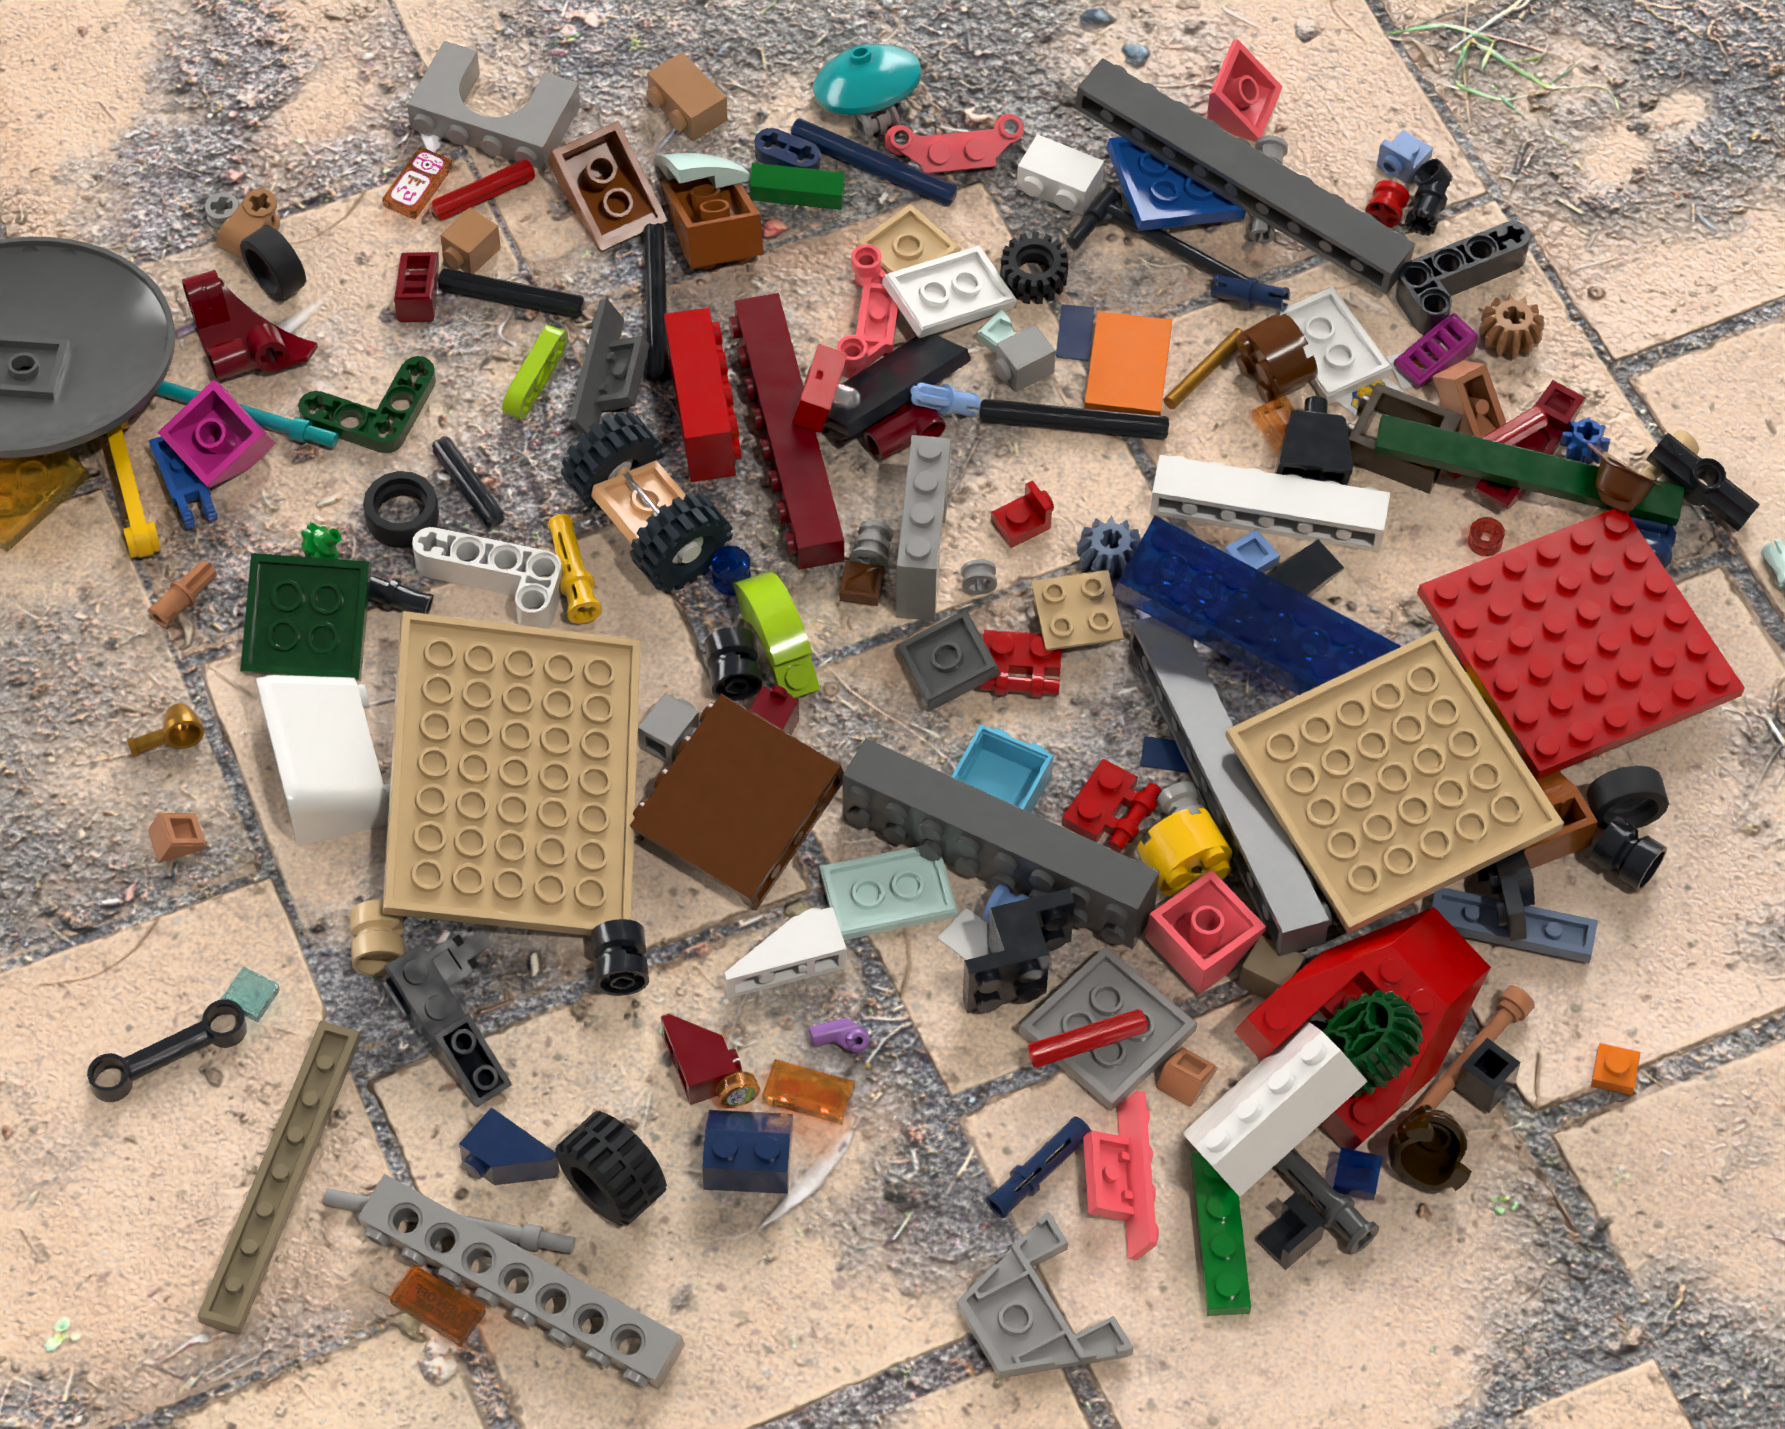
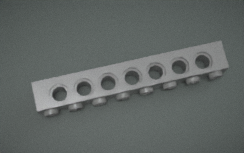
M386 1174L383 1175L358 1216V1220L366 1229L364 1236L374 1243L386 1247L390 1242L401 1248L402 1252L400 1255L414 1265L423 1267L426 1262L439 1269L437 1276L447 1283L459 1288L463 1282L476 1289L474 1296L494 1308L497 1307L498 1303H501L513 1310L511 1316L520 1323L530 1328H533L538 1323L549 1329L548 1336L560 1345L571 1348L574 1343L587 1350L585 1357L595 1364L608 1369L611 1363L624 1370L623 1378L639 1388L645 1389L649 1384L659 1390L685 1346L682 1336L677 1332ZM407 1217H417L419 1219L417 1227L412 1232L401 1233L398 1231L399 1224L403 1219ZM447 1236L455 1238V1245L450 1251L446 1253L435 1251V1245L441 1238ZM487 1256L492 1258V1265L486 1272L474 1273L471 1271L473 1262L479 1257ZM523 1276L529 1279V1285L523 1292L514 1294L508 1291V1286L514 1278ZM559 1296L567 1299L566 1306L561 1312L550 1314L545 1311V1306L551 1298ZM600 1317L604 1320V1325L599 1332L586 1334L582 1331V1326L587 1319ZM626 1338H639L642 1342L636 1353L625 1355L619 1352V1347Z

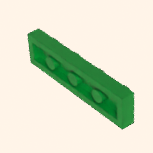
M1192 1153L1191 1168L1207 1316L1250 1314L1251 1299L1239 1196L1200 1153Z

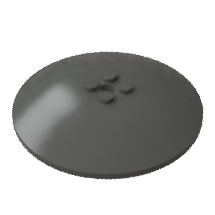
M33 236L0 239V458L49 454L91 441L128 420L159 389L173 360L175 348L174 322L166 297L150 276L137 265L105 248L71 239ZM24 366L32 367L27 371H19Z

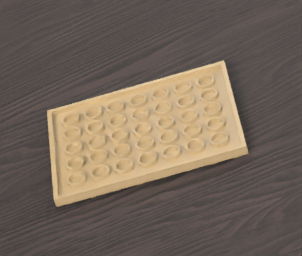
M402 612L400 618L382 914L592 936L593 929L603 922L616 919L631 920L634 830L630 825L635 819L633 812L635 810L641 640Z

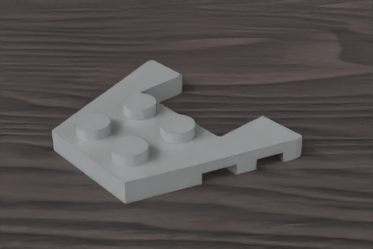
M1050 1212L1043 1214L1037 1220L1036 1226L1025 1237L1021 1236L1012 1245V1250L997 1265L994 1264L957 1301L959 1313L999 1379L1125 1358L1133 1354L1134 1347L1114 1316L1074 1335L1032 1268L1068 1250V1241Z

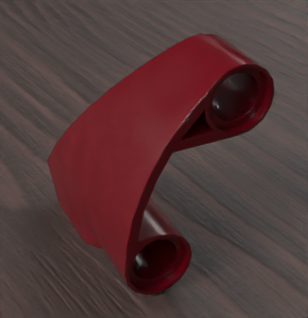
M215 270L182 279L184 292L198 334L217 380L257 368L267 372L284 369L309 361L317 350V342L291 334L252 310L223 283L221 278H218Z

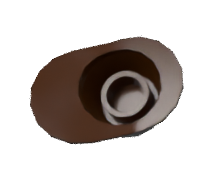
M1587 443V446L1601 457L1596 478V488L1601 500L1607 505L1623 512H1630L1635 506L1643 503L1654 486L1663 487L1661 484L1638 474L1603 449Z

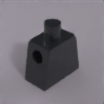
M1320 396L1308 397L1305 400L1304 411H1291L1274 474L1297 475L1305 479L1323 482L1335 481L1341 485H1348L1353 472V461L1346 418L1342 415L1327 414V399Z

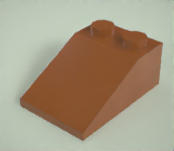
M619 121L552 150L547 161L563 194L600 252L644 233V227L649 223L664 224L668 221Z
M707 177L680 184L677 180L661 183V190L682 253L691 269H710L718 263L729 261L746 262L755 256L764 255L760 213L741 183L715 188Z

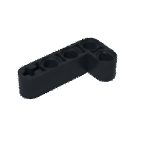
M1508 221L1403 264L1399 271L1395 297L1415 329L1420 334L1425 335L1443 319L1450 316L1451 296L1522 267L1526 262L1531 238L1529 228L1521 222Z

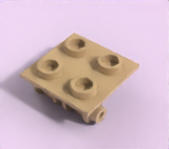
M1109 570L1031 581L1034 600H1032L1034 615H1038L1046 651L1124 640Z

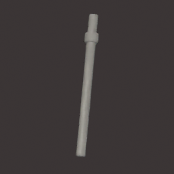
M327 1188L323 1203L327 1206L361 1212L370 1196ZM461 1215L509 1242L520 1244L522 1249L538 1252L540 1248L569 1254H572L574 1251L575 1237L546 1232L543 1226L525 1223L524 1227ZM407 1217L403 1221L418 1223L419 1219L417 1217Z

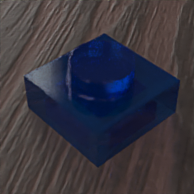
M1341 1147L1333 1189L1339 1194L1374 1201L1383 1156Z

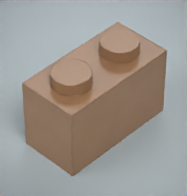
M683 52L647 73L648 90L646 94L654 108H660L669 117L672 126L678 132L683 131L692 142L728 120L727 97Z

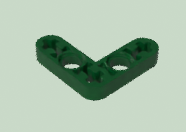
M415 356L405 360L377 410L322 391H311L304 394L299 400L300 418L311 421L312 426L338 433L341 440L380 453H392L403 445L435 386L434 364L422 356ZM420 372H424L425 376L419 375L414 383L415 389H413L412 376H417ZM403 398L413 403L410 408L402 411L392 407L396 400ZM318 407H323V411L317 410L315 414H310V410L315 411ZM348 416H356L362 420L354 428H346L341 425V421ZM390 420L393 421V434L387 433L385 437H380V434H385L388 431Z

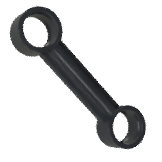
M229 999L217 1000L205 1009L203 1021L124 1058L113 1053L98 1056L91 1062L87 1071V1077L93 1094L104 1102L119 1101L129 1094L135 1079L211 1043L221 1048L233 1047L239 1044L247 1033V1023L242 1007L237 1002ZM221 1015H234L240 1019L238 1025L229 1032L220 1033L211 1029V1023ZM114 1068L124 1072V1078L115 1086L102 1087L95 1083L98 1075L107 1069Z

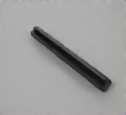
M649 223L644 227L647 342L650 344L648 350V378L651 382H665L669 378L668 343L664 314H667L664 226L660 223Z
M983 399L979 412L980 420L985 422L1159 439L1167 438L1169 431V418L1157 415Z

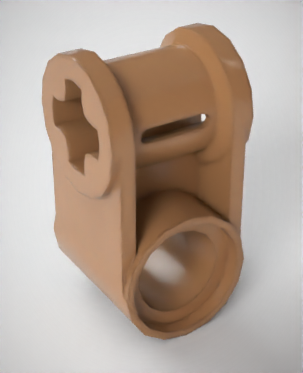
M266 189L250 191L231 217L221 226L216 239L217 247L243 259L240 244L244 238L263 226H271L279 230L280 216L276 211L277 199L275 195Z

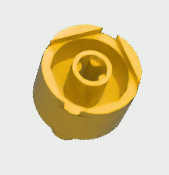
M1198 808L1200 814L1192 815L1189 809H1185L1166 817L1148 831L1151 839L1144 846L1142 841H1140L1137 846V852L1143 863L1159 871L1158 888L1166 896H1175L1210 870H1213L1221 880L1232 871L1229 865L1232 858V850L1205 808Z

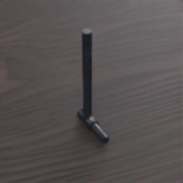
M1109 186L1105 187L1084 213L1085 217L1067 238L1069 246L1078 249L1096 226L1111 223L1113 220L1214 276L1221 274L1222 276L1241 280L1249 278L1161 229L1139 231L1132 213L1122 209L1120 193L1115 188Z

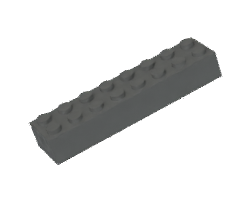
M865 738L843 774V816L853 825L859 828H870L883 834L888 841L897 845L919 846L920 854L931 861H939L942 856L944 863L955 867L960 874L969 878H979L991 884L995 889L999 884L1008 887L1010 893L1016 896L1024 894L1032 898L1070 888L1075 901L1073 926L1087 928L1101 934L1106 941L1114 945H1125L1133 949L1148 924L1149 913L1155 910L1159 879L1158 870Z

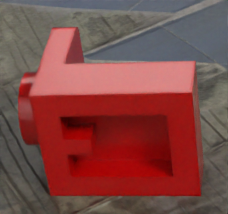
M1032 480L1025 484L1024 496L991 511V521L1012 548L1051 529L1054 504L1049 494L1045 490L1040 491Z

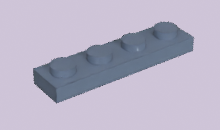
M1447 888L1434 892L1431 908L1435 907L1463 937L1590 963L1598 920L1533 906H1524L1527 939L1510 941L1507 926H1499L1495 902L1500 901V899Z

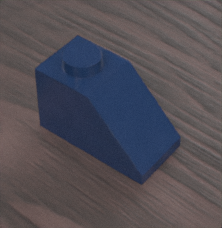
M492 1107L459 1143L463 1168L474 1178L480 1180L483 1177L493 1185L552 1179L560 1172L556 1152Z

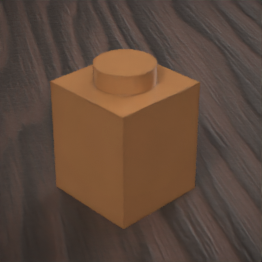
M471 207L440 235L444 260L452 268L461 269L466 273L474 274L501 249L499 226Z

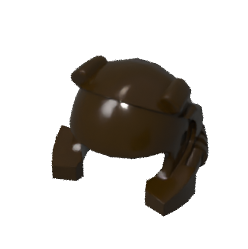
M1428 1104L1420 1106L1410 1116L1406 1117L1388 1141L1390 1166L1403 1181L1408 1180L1418 1187L1440 1193L1448 1188H1453L1457 1191L1468 1181L1472 1171L1461 1163L1467 1151V1138L1463 1128L1452 1115L1442 1110H1432V1107Z

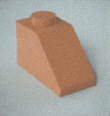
M1463 360L1432 376L1443 408L1463 415L1460 425V431L1463 434L1481 438L1506 423L1486 364Z

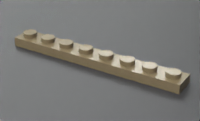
M323 1021L319 1022L199 1311L198 1319L201 1324L241 1334L361 1041L359 1031Z

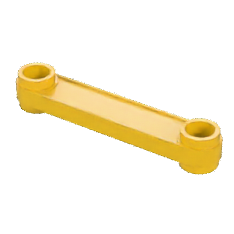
M126 420L121 425L107 432V437L131 526L123 528L130 558H142L161 551L154 521L146 523L122 431V429L129 428L128 420Z

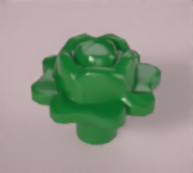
M309 523L307 529L301 532L303 537L301 547L306 557L338 559L340 557L336 548L337 543L341 541V535L338 530L334 528L328 530L326 526H317L314 523Z

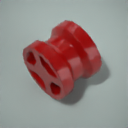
M1391 180L1379 181L1373 189V198L1368 201L1365 212L1371 214L1378 222L1387 227L1397 226L1403 215L1402 209L1409 202V192L1398 182Z

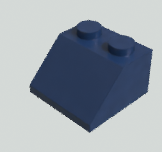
M709 1110L705 1128L702 1165L704 1190L788 1194L793 1114Z

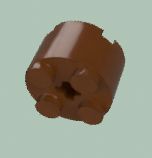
M1280 312L1244 330L1235 337L1236 344L1241 355L1236 357L1237 365L1245 377L1252 375L1257 381V391L1266 404L1280 399L1317 378L1318 368L1314 355L1309 358L1306 357L1303 347L1308 345V342L1298 325L1289 315L1283 314L1280 316Z

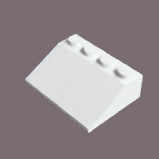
M1306 1021L1182 1134L1238 1196L1241 1197L1359 1090L1367 1080L1321 1030L1309 1021Z

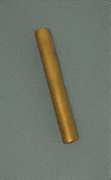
M1235 328L1163 399L1165 405L1170 409H1175L1238 348L1235 337L1243 332V330Z

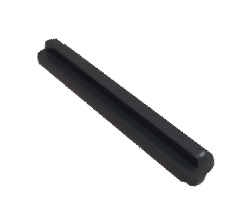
M444 268L441 270L438 278L439 289L443 291L573 317H581L585 307V300L582 295Z

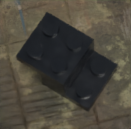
M1070 888L990 908L988 937L990 954L964 960L963 1002L967 1013L975 1011L991 1012L1003 1004L1015 1001L1031 1002L1046 994L1050 957L1048 950L1058 949L1065 945V943L1071 942L1075 901Z

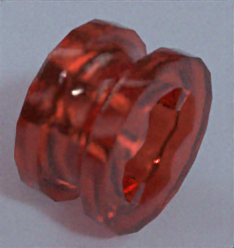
M1491 517L1479 518L1470 527L1468 545L1477 555L1493 556L1502 548L1505 529L1496 519ZM1483 533L1491 534L1489 541L1481 539Z

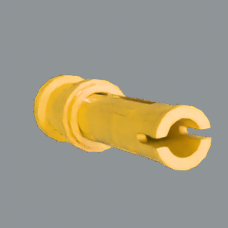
M558 514L549 519L548 528L552 535L556 555L559 557L562 566L563 577L560 581V591L566 596L568 601L567 616L571 622L576 624L589 623L597 619L602 613L601 603L595 599L593 592L595 581L592 574L585 570L572 517L570 518L568 514Z

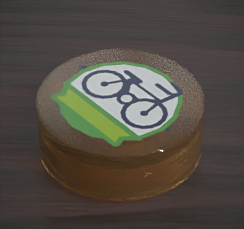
M737 1072L724 1078L718 1084L716 1093L723 1107L738 1108L752 1102L759 1095L760 1087L753 1073Z

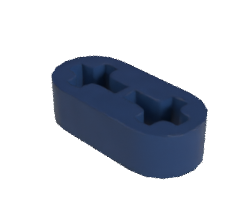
M776 128L763 129L756 135L754 140L755 157L761 163L820 170V149L812 142ZM805 157L810 158V159H805V160L803 161V163H802V162H798V160H801V161H802Z

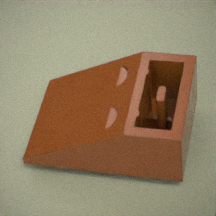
M1560 771L1536 780L1564 824L1561 831L1522 849L1530 869L1591 846L1598 821L1579 789Z

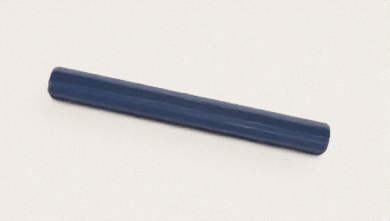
M798 118L791 127L792 135L817 145L820 151L944 205L950 206L957 196L956 185L806 120Z

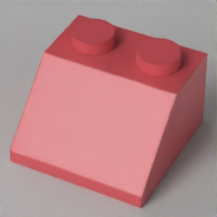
M1210 870L1149 913L1145 938L1200 995L1233 970L1264 933L1266 926L1215 872Z

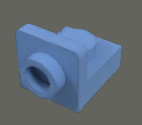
M1402 130L1392 142L1384 140L1380 144L1377 167L1382 169L1387 175L1396 177L1408 184L1414 177L1417 169L1432 157L1433 147Z

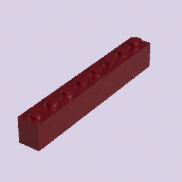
M779 293L735 300V316L729 317L732 339L739 338L741 346L736 347L740 369H747L749 377H744L748 400L755 399L756 407L752 408L756 431L763 430L764 438L760 439L762 457L764 462L771 461L772 469L768 470L770 488L772 493L779 492L781 501H776L778 519L780 524L787 523L789 532L784 533L788 556L795 555L798 570L844 562V537L816 431L792 423L803 390V382Z

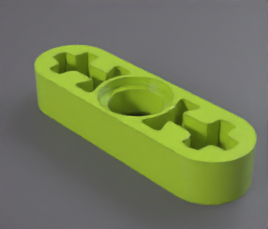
M547 325L543 329L505 394L502 405L503 414L519 420L526 418L565 351L568 341L567 331L551 325Z

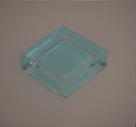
M243 966L221 999L237 1002L242 1007L245 1017L258 1023L279 993L280 988L278 983Z

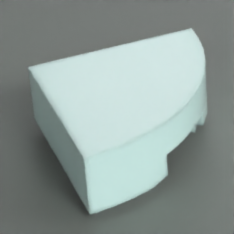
M1002 310L997 312L977 332L976 340L996 353L997 343L1014 335L1012 322L1008 315Z

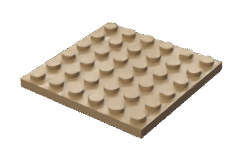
M1438 630L1226 730L1228 742L1277 821L1288 835L1290 842L1313 876L1347 934L1561 831L1564 822Z

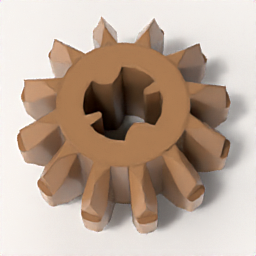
M1509 293L1505 301L1495 297L1493 302H1491V306L1485 307L1481 316L1482 322L1480 323L1479 333L1480 337L1485 339L1486 349L1497 348L1498 357L1504 352L1510 353L1514 360L1519 352L1529 356L1533 347H1538L1543 336L1544 316L1539 315L1538 304L1527 305L1526 296L1518 301L1514 300Z

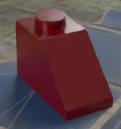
M671 1014L661 1016L662 1036L690 1105L737 1090V1073L742 1072V1066L735 1048L728 1050L722 1035Z

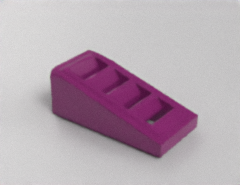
M1453 313L1396 358L1393 365L1420 389L1433 380V375L1472 355L1475 352L1478 335L1457 314ZM1442 343L1449 351L1447 352L1439 344ZM1426 352L1432 354L1437 361L1435 362ZM1417 359L1426 368V370L1423 372L1413 362L1414 360Z

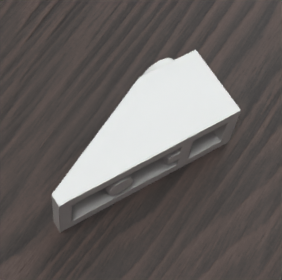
M833 907L822 910L812 908L798 916L792 917L724 973L727 999L847 968V948Z

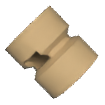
M369 900L359 903L349 912L350 933L355 937L351 942L352 967L358 973L367 976L389 975L384 966L405 953L404 938H402L404 934L403 916L382 914L383 900Z

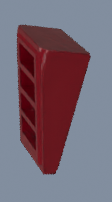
M439 252L401 253L394 298L396 317L399 322L434 321ZM409 269H428V270H414V271H409Z

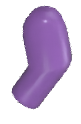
M847 1018L809 1027L813 1047L834 1042L850 1052L861 1053L868 1048L870 1043L868 1032Z

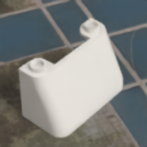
M270 675L257 678L256 683L262 711L284 790L296 845L301 846L388 825L390 783L383 784L363 708L370 707L365 684L357 685L355 678Z

